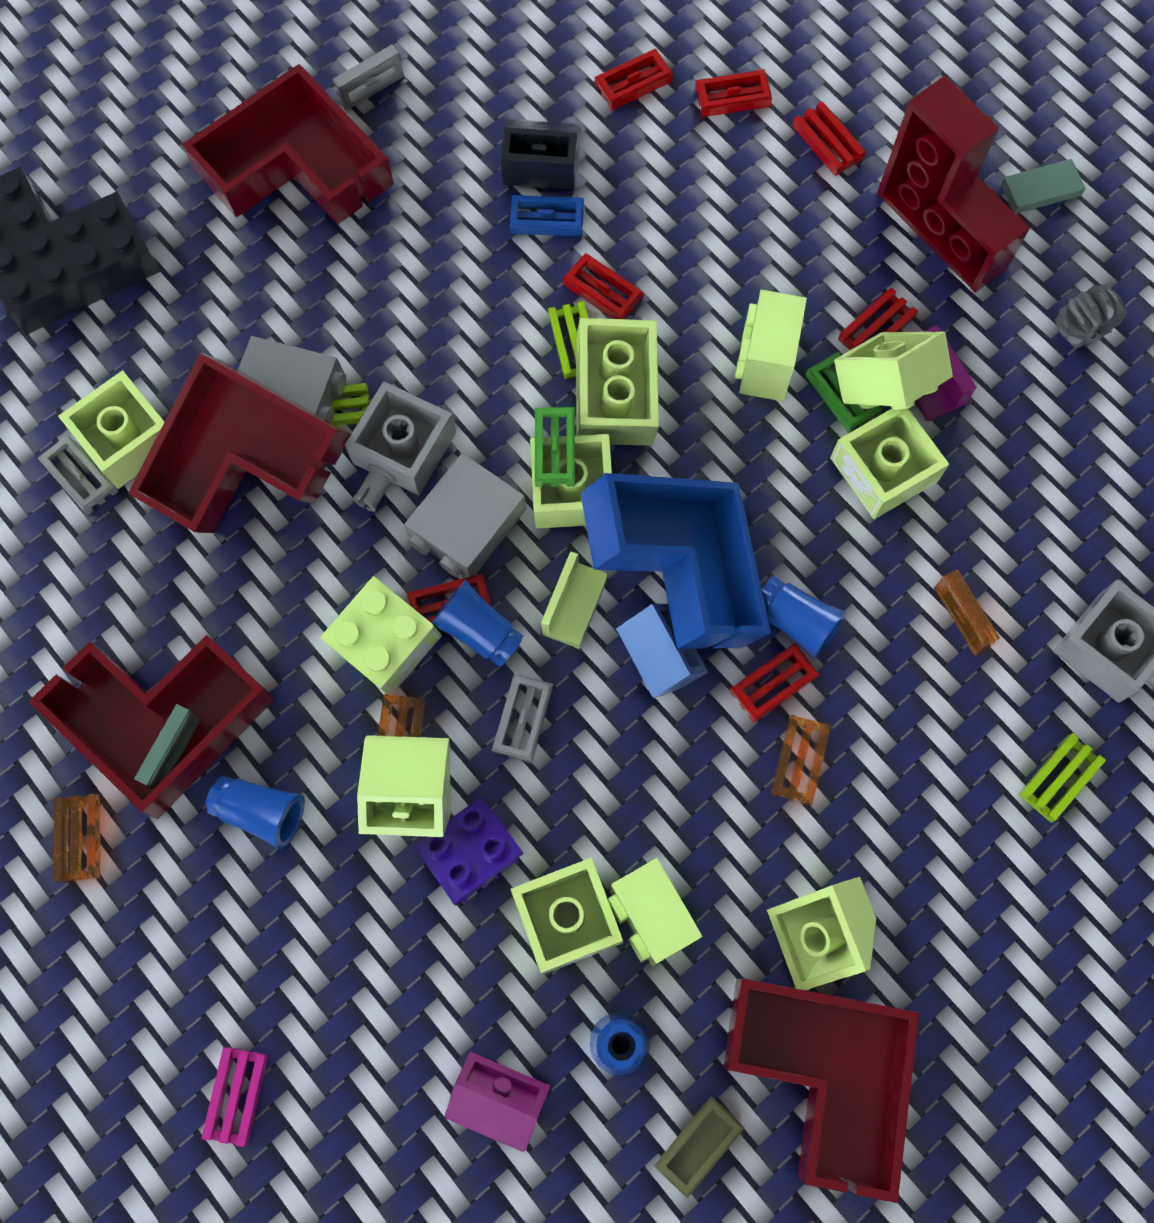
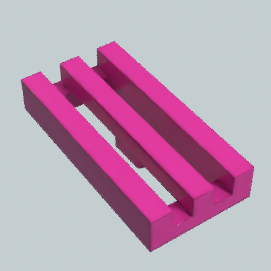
M223 1047L201 1139L216 1140L225 1144L232 1143L240 1147L248 1146L268 1054ZM233 1058H237L238 1061L222 1129L217 1130ZM248 1061H252L255 1064L239 1133L236 1134L232 1133Z

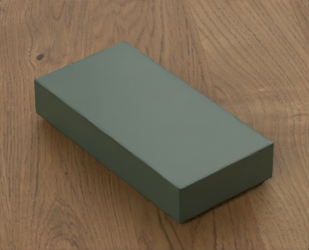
M1072 159L1006 176L1001 183L1011 209L1016 213L1082 196L1086 189Z
M176 704L134 779L154 789L177 765L201 722V718L190 710Z

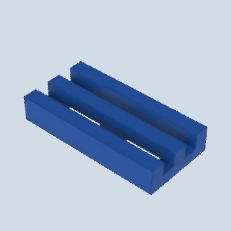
M512 195L510 234L583 236L584 198ZM519 209H539L540 212L519 211ZM554 210L576 211V213L554 212Z

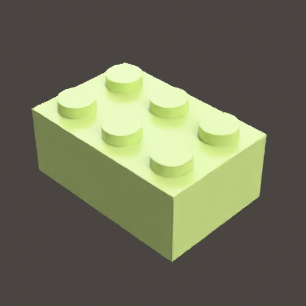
M580 318L576 337V436L609 434L610 445L653 446L659 428L657 321Z

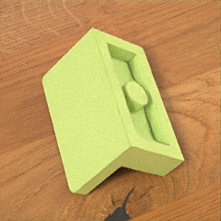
M571 551L543 616L541 626L543 636L580 649L608 580V574L580 564L579 555Z

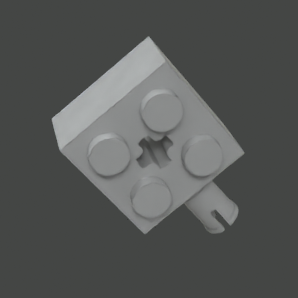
M383 381L345 444L352 463L369 471L357 494L354 495L353 501L362 508H365L367 504V510L375 512L378 503L390 484H396L420 496L456 434L452 413Z
M1115 580L1098 594L1053 652L1120 703L1137 693L1145 682L1154 687V607L1119 580Z

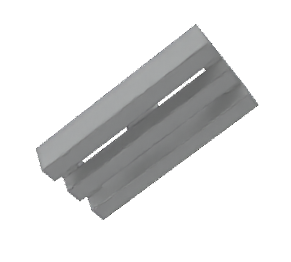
M392 44L333 78V83L337 87L335 90L339 96L338 101L345 111L404 77L400 54Z
M69 434L38 457L39 461L87 515L94 511L92 509L94 505L98 503L101 506L106 502L104 498L108 494L113 496L118 492ZM70 447L102 486L96 490L63 450ZM57 456L87 490L90 496L83 499L51 460Z
M514 674L492 753L503 754L513 759L518 758L532 764L553 690L552 683ZM520 686H527L511 747L504 745ZM536 689L542 690L527 747L524 751L519 748Z

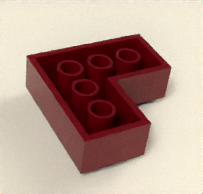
M944 75L909 101L877 194L976 293L1008 269L1030 228L1018 213L1013 212L998 197L992 187L987 186L978 177L979 171L999 131V127L994 124L988 114L983 113L966 96L961 88L955 86Z

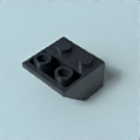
M510 119L504 127L500 158L503 185L575 190L581 124Z

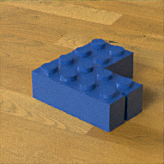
M605 473L580 493L594 570L662 572L677 649H706L712 645L713 648H743L771 634L739 483Z

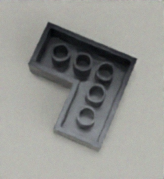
M21 166L0 176V298L9 316L25 335L161 272L118 191L52 221L38 191Z

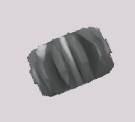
M1108 284L1095 285L1085 292L1081 291L1075 298L1069 299V303L1059 310L1055 322L1058 325L1059 332L1074 348L1082 347L1083 345L1089 346L1092 342L1101 340L1106 334L1112 333V329L1121 324L1127 311L1122 299Z

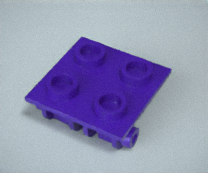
M479 797L448 821L443 837H426L414 846L455 906L461 901L464 903L468 902V897L479 890L482 885L485 888L489 886L487 881L494 877L497 880L499 872L501 873L513 863L518 864L519 861L517 859L524 854L482 797Z

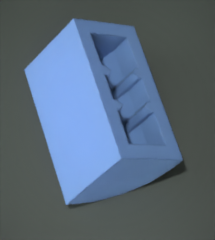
M668 603L651 604L616 628L652 698L676 691L708 673L696 649H677Z

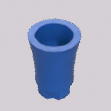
M775 576L771 577L762 589L768 622L796 641L816 660L839 630L847 612L808 595L789 582L785 584Z
M466 580L456 589L431 622L438 629L452 635L472 648L484 659L489 658L499 667L514 653L524 637L520 632L512 628L513 624L494 610Z
M222 775L210 788L206 805L208 814L217 816L220 821L238 827L259 837L278 850H282L287 847L297 832L304 813L305 799L302 794L279 791L240 778L232 779Z
M622 1012L612 1013L603 1017L595 1025L590 1037V1051L596 1064L605 1072L618 1076L631 1074L637 1071L648 1057L650 1050L649 1034L643 1023L633 1015ZM624 1036L628 1039L629 1048L625 1053L619 1054L613 1050L612 1042L615 1037Z

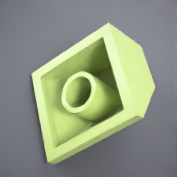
M860 877L826 887L767 910L796 989L808 990L870 970L876 916Z

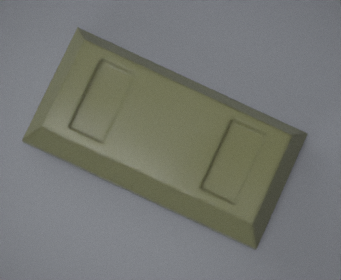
M710 1096L654 1164V1167L688 1199L745 1127Z

